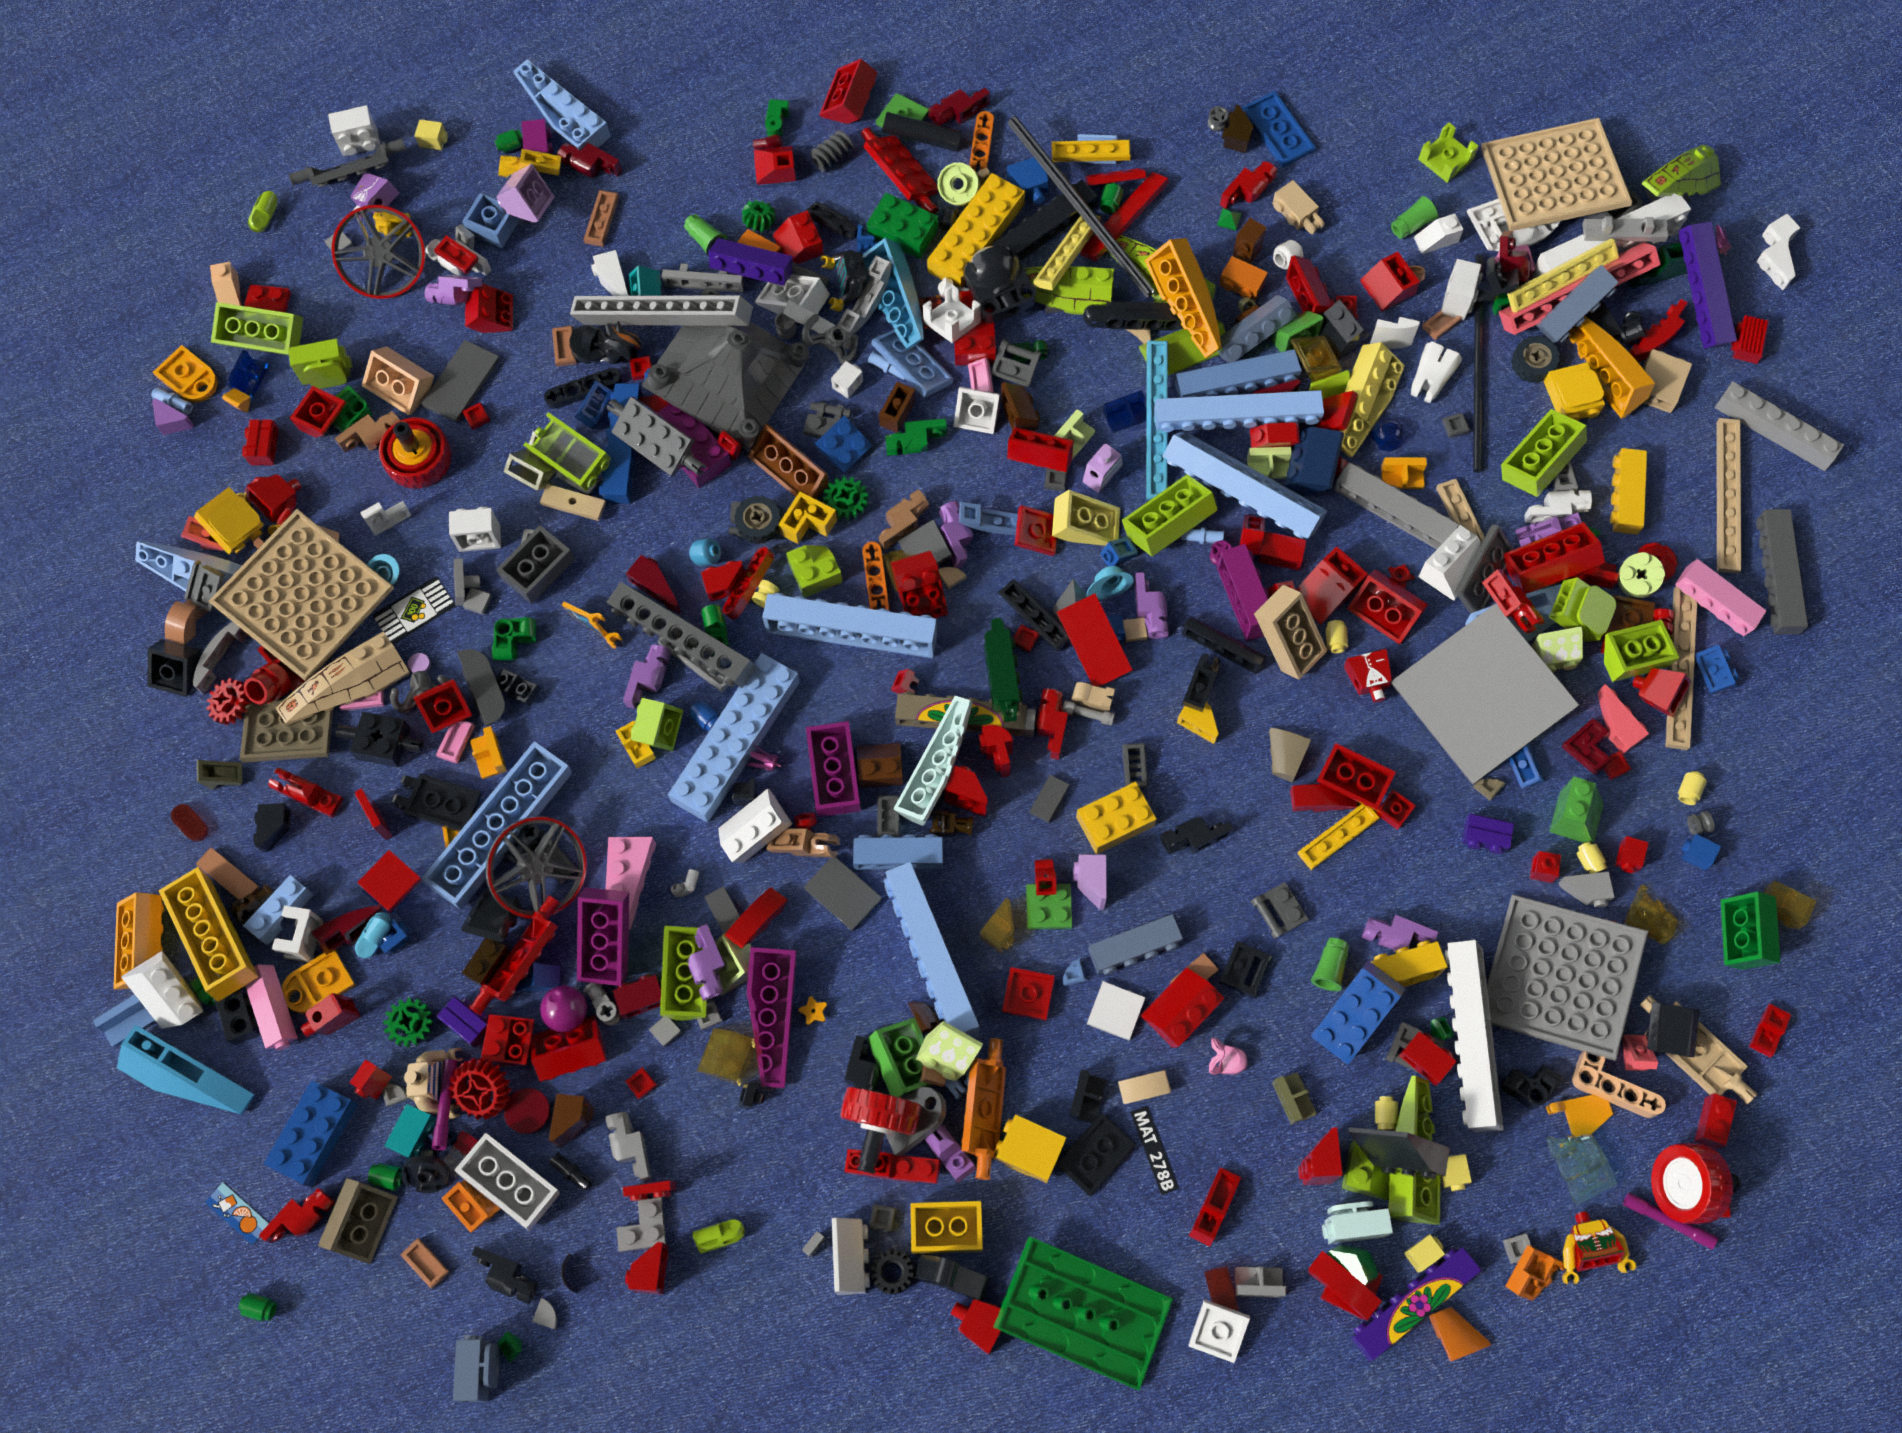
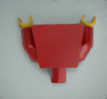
M277 474L269 477H256L247 485L244 490L245 493H238L237 496L245 499L249 505L252 503L272 523L276 522V525L268 527V533L272 535L293 513L297 505L296 491L301 489V485L296 478L286 482Z

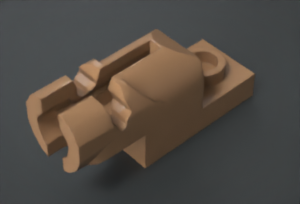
M392 411L378 418L376 422L367 414L335 437V440L345 453L348 450L354 449L361 441L371 451L380 446V441L388 428L400 420Z
M916 490L909 495L910 501L906 498L902 499L901 502L887 511L886 520L892 528H886L879 536V543L884 551L918 529L917 518L929 508V503L920 490Z
M786 829L768 843L767 850L771 853H791L795 856L836 857L838 852L831 851L830 847L825 845V842L829 845H840V840L835 834L813 833L808 829Z

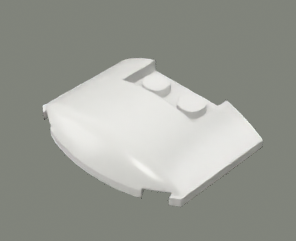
M1499 199L1468 209L1467 214L1487 250L1500 251V236L1504 231L1510 230ZM1561 221L1513 231V238H1516V246L1528 244L1529 247L1542 241L1559 226Z

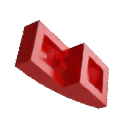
M723 430L717 443L735 461L741 453V444Z
M1769 1004L1759 1021L1749 1047L1771 1058L1776 1051L1781 1035L1785 1033L1791 1014Z

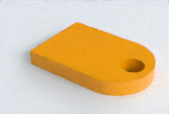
M183 345L153 371V374L181 398L192 403L203 402L209 399L215 393L218 385V380L213 370ZM201 386H208V388L205 391L199 392V388Z
M335 949L328 955L325 953L321 954L289 974L283 982L282 992L288 1008L294 1012L306 1014V1011L331 993L342 995L354 988L356 984ZM295 991H299L300 999L292 1003L290 995Z

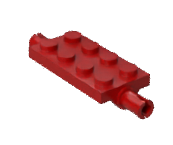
M870 127L865 128L861 132V137L866 141L863 146L909 201L914 200L918 206L936 215L939 208L929 198L939 191L938 185L896 136L891 135L878 138Z
M548 895L540 909L534 912L533 920L489 982L479 989L481 992L471 1006H469L472 1011L482 1015V1012L492 999L496 998L505 1002L514 994L518 982L527 976L530 965L541 956L542 948L555 935L554 931L558 926L551 922L549 918L557 906L560 905L556 899Z

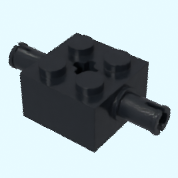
M362 711L357 728L339 724L337 728L340 730H336L337 738L353 740L350 752L357 760L398 768L404 750L421 754L423 750L420 747H424L423 740L408 738L410 727L404 719Z

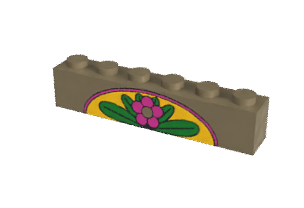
M912 692L898 694L895 714L896 725L937 729L955 696L941 698L934 694H925L924 696H918ZM977 698L967 699L973 703L966 731L982 733V726L997 725L1006 729L1010 735L1024 736L1027 705L1019 702L1017 721L1004 722L1001 713L992 710L991 700L987 702L980 701Z

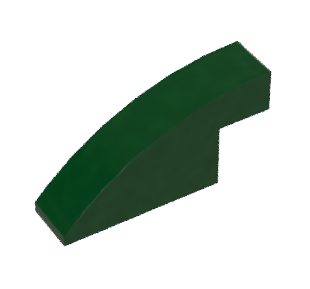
M1681 243L1662 245L1657 250L1660 265L1630 279L1632 288L1661 282L1687 273ZM1717 247L1718 255H1719V257H1720L1721 254H1720V251H1719V249H1718V247Z

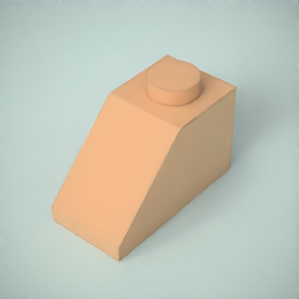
M231 262L210 265L212 284L218 302L241 306L238 274Z

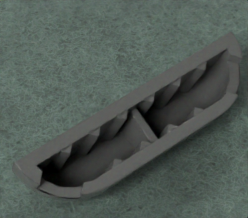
M465 649L457 651L458 659L463 667L464 678L482 722H484L485 727L492 725L501 718L505 703L489 661L485 655L476 650Z

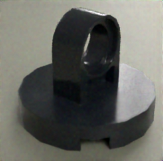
M584 325L574 330L569 339L572 356L585 364H591V362L596 361L601 362V359L606 357V355L595 343L604 342L602 329L592 325Z
M423 1148L420 1156L412 1157L405 1162L401 1173L402 1181L408 1188L409 1185L416 1187V1192L419 1193L438 1192L443 1185L448 1183L449 1168L445 1162L437 1158V1150Z

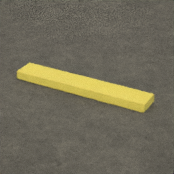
M1082 216L1078 218L1034 279L1035 287L1053 290L1094 233Z
M1609 239L1519 286L1515 291L1508 293L1512 311L1516 313L1590 274L1597 266H1605L1619 259L1615 240Z

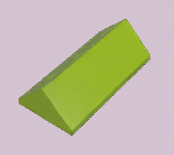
M1217 320L1221 336L1225 333L1223 323ZM1184 328L1153 340L1168 341V376L1217 357L1219 354L1216 351L1210 357L1205 358L1191 339L1192 335ZM1147 343L1140 345L1139 349L1147 362Z
M664 926L660 1016L678 1021L706 1018L707 1000L703 1001L699 993L700 988L705 984L696 985L688 967L690 955L703 950L702 947H698L695 940L697 927Z

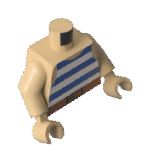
M452 1048L447 1052L445 1050L426 1051L416 1059V1063L408 1065L404 1080L407 1083L406 1094L408 1098L415 1102L419 1110L428 1114L438 1115L444 1060L454 1059L457 1062L463 1060V1058L457 1059L455 1057V1052L461 1051V1048ZM451 1105L449 1119L460 1116L453 1112V1109L461 1108L460 1105Z

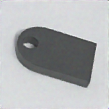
M921 1087L903 1098L921 1104V1111L914 1135L892 1132V1135L886 1134L896 1156L904 1155L942 1125L946 1115V1103L938 1091L929 1087ZM936 1099L935 1108L930 1110V1102Z

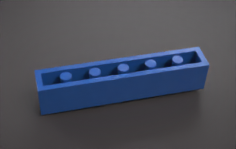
M615 383L614 391H611L610 395L611 400L616 399L623 406H626L630 397L637 399L643 397L639 384ZM609 411L610 428L606 429L608 444L604 447V451L611 460L607 469L601 472L603 483L599 485V493L603 496L606 503L630 504L636 450L611 432L619 417Z

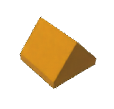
M233 388L222 396L223 400L244 413L249 411L251 397Z

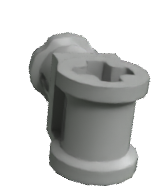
M588 984L583 991L591 998L596 1008L597 1017L608 1026L617 1024L621 1018L620 1011L602 988L603 984ZM607 1010H610V1017H607Z

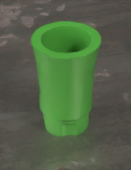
M1421 196L1408 210L1391 223V229L1399 239H1402L1424 225L1437 220V209L1427 197Z
M697 214L690 215L685 220V230L696 240L708 256L710 248L718 238L728 240L726 234L717 230Z
M1339 938L1328 939L1317 969L1311 978V982L1314 985L1328 991L1342 990L1343 973L1349 949L1346 941Z

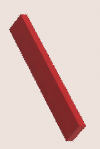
M1152 172L1106 221L1104 226L1115 240L1122 235L1169 184L1167 177ZM1094 234L1084 245L1080 254L1097 262L1108 249L1098 236Z

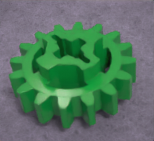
M843 476L842 481L835 478V484L829 483V490H824V504L836 510L838 520H841L843 516L846 517L847 521H849L850 516L857 519V513L863 514V507H868L866 500H869L868 493H866V486H862L860 480L855 483L854 477H851L849 481L846 480L845 476Z
M408 997L407 1003L400 999L399 1006L397 1007L392 1004L391 1008L393 1011L385 1013L389 1019L383 1021V1024L388 1026L384 1032L391 1034L388 1039L392 1042L396 1040L395 1044L401 1046L404 1042L406 1048H410L411 1043L419 1046V1039L426 1041L427 1039L424 1035L426 1033L431 1034L432 1031L428 1027L434 1025V1021L429 1019L433 1016L431 1011H427L429 1006L426 1004L422 1005V1001L419 999L413 1002V999ZM409 1009H417L420 1012L412 1013ZM408 1017L411 1019L409 1028L406 1026L408 1024ZM406 1032L408 1037H402L397 1033Z

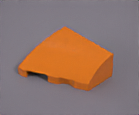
M1527 1245L1506 1287L1518 1296L1533 1301L1543 1288L1553 1282L1551 1275L1558 1268L1563 1271L1566 1269L1564 1268V1262Z
M1452 1307L1428 1315L1438 1339L1440 1338L1450 1362L1491 1346L1489 1340Z

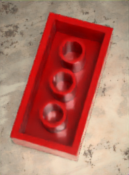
M1584 522L1503 554L1509 576L1517 586L1521 587L1525 594L1548 585H1553L1558 581L1573 577L1576 574L1605 563L1601 542Z

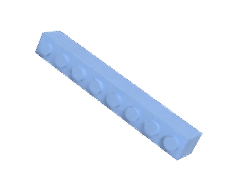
M1321 391L1156 399L1154 414L1156 431L1171 432L1179 429L1191 431L1199 428L1212 430L1218 427L1232 429L1237 426L1252 428L1267 423L1297 422L1313 425L1321 422L1324 409Z

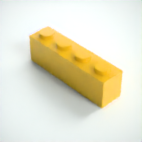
M1621 448L1619 453L1613 458L1612 467L1615 468V474L1612 477L1614 492L1611 496V505H1614V508L1610 515V524H1613L1612 532L1638 535L1644 527L1647 451Z

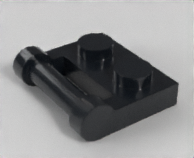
M1236 941L1219 983L1244 993L1250 998L1257 999L1259 986L1268 965H1271L1273 957ZM1256 958L1260 962L1250 986L1244 984L1253 959Z

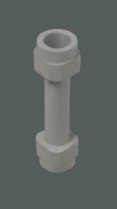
M1066 700L1062 708V712H1066L1068 715H1081L1100 720L1102 724L1112 726L1115 713L1104 711V713L1076 706L1074 702Z

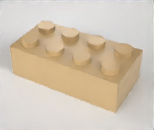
M1282 585L1254 613L1282 672L1300 680L1327 652L1301 592Z

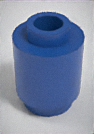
M698 701L690 708V717L705 731H710L719 718V714L705 701Z

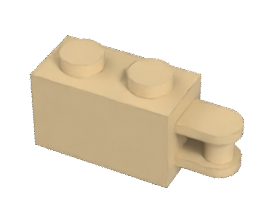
M1293 180L1275 192L1272 204L1276 211L1281 212L1286 217L1290 225L1294 226L1297 230L1304 227L1310 234H1314L1317 228L1324 227L1323 220L1317 215L1319 206Z

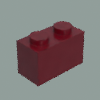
M644 975L637 982L632 984L625 982L621 986H617L618 989L613 990L620 1014L624 1020L656 1009L661 1004V984L656 975Z

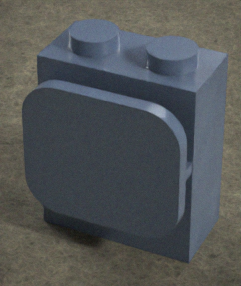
M464 1335V1340H456L453 1401L488 1402L489 1388H497L499 1381L500 1348L498 1344L484 1341V1337L479 1335Z

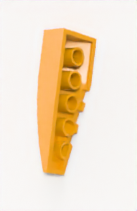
M1583 316L1585 320L1578 327L1573 326L1568 330L1570 333L1568 337L1572 344H1577L1578 355L1581 360L1585 359L1590 369L1597 374L1604 391L1603 397L1621 419L1625 418L1649 398L1655 382L1618 341L1593 321Z

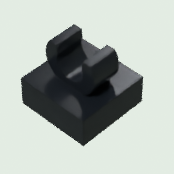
M745 1083L742 1086L737 1107L748 1109L752 1107V1103L763 1104L765 1094L755 1092L756 1084Z

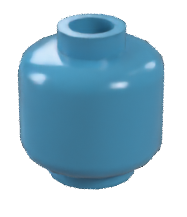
M704 538L692 543L689 555L697 566H709L719 561L721 549L716 540Z

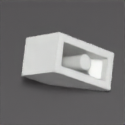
M1452 214L1435 220L1418 233L1414 240L1421 254H1425L1458 243L1463 228L1456 214Z

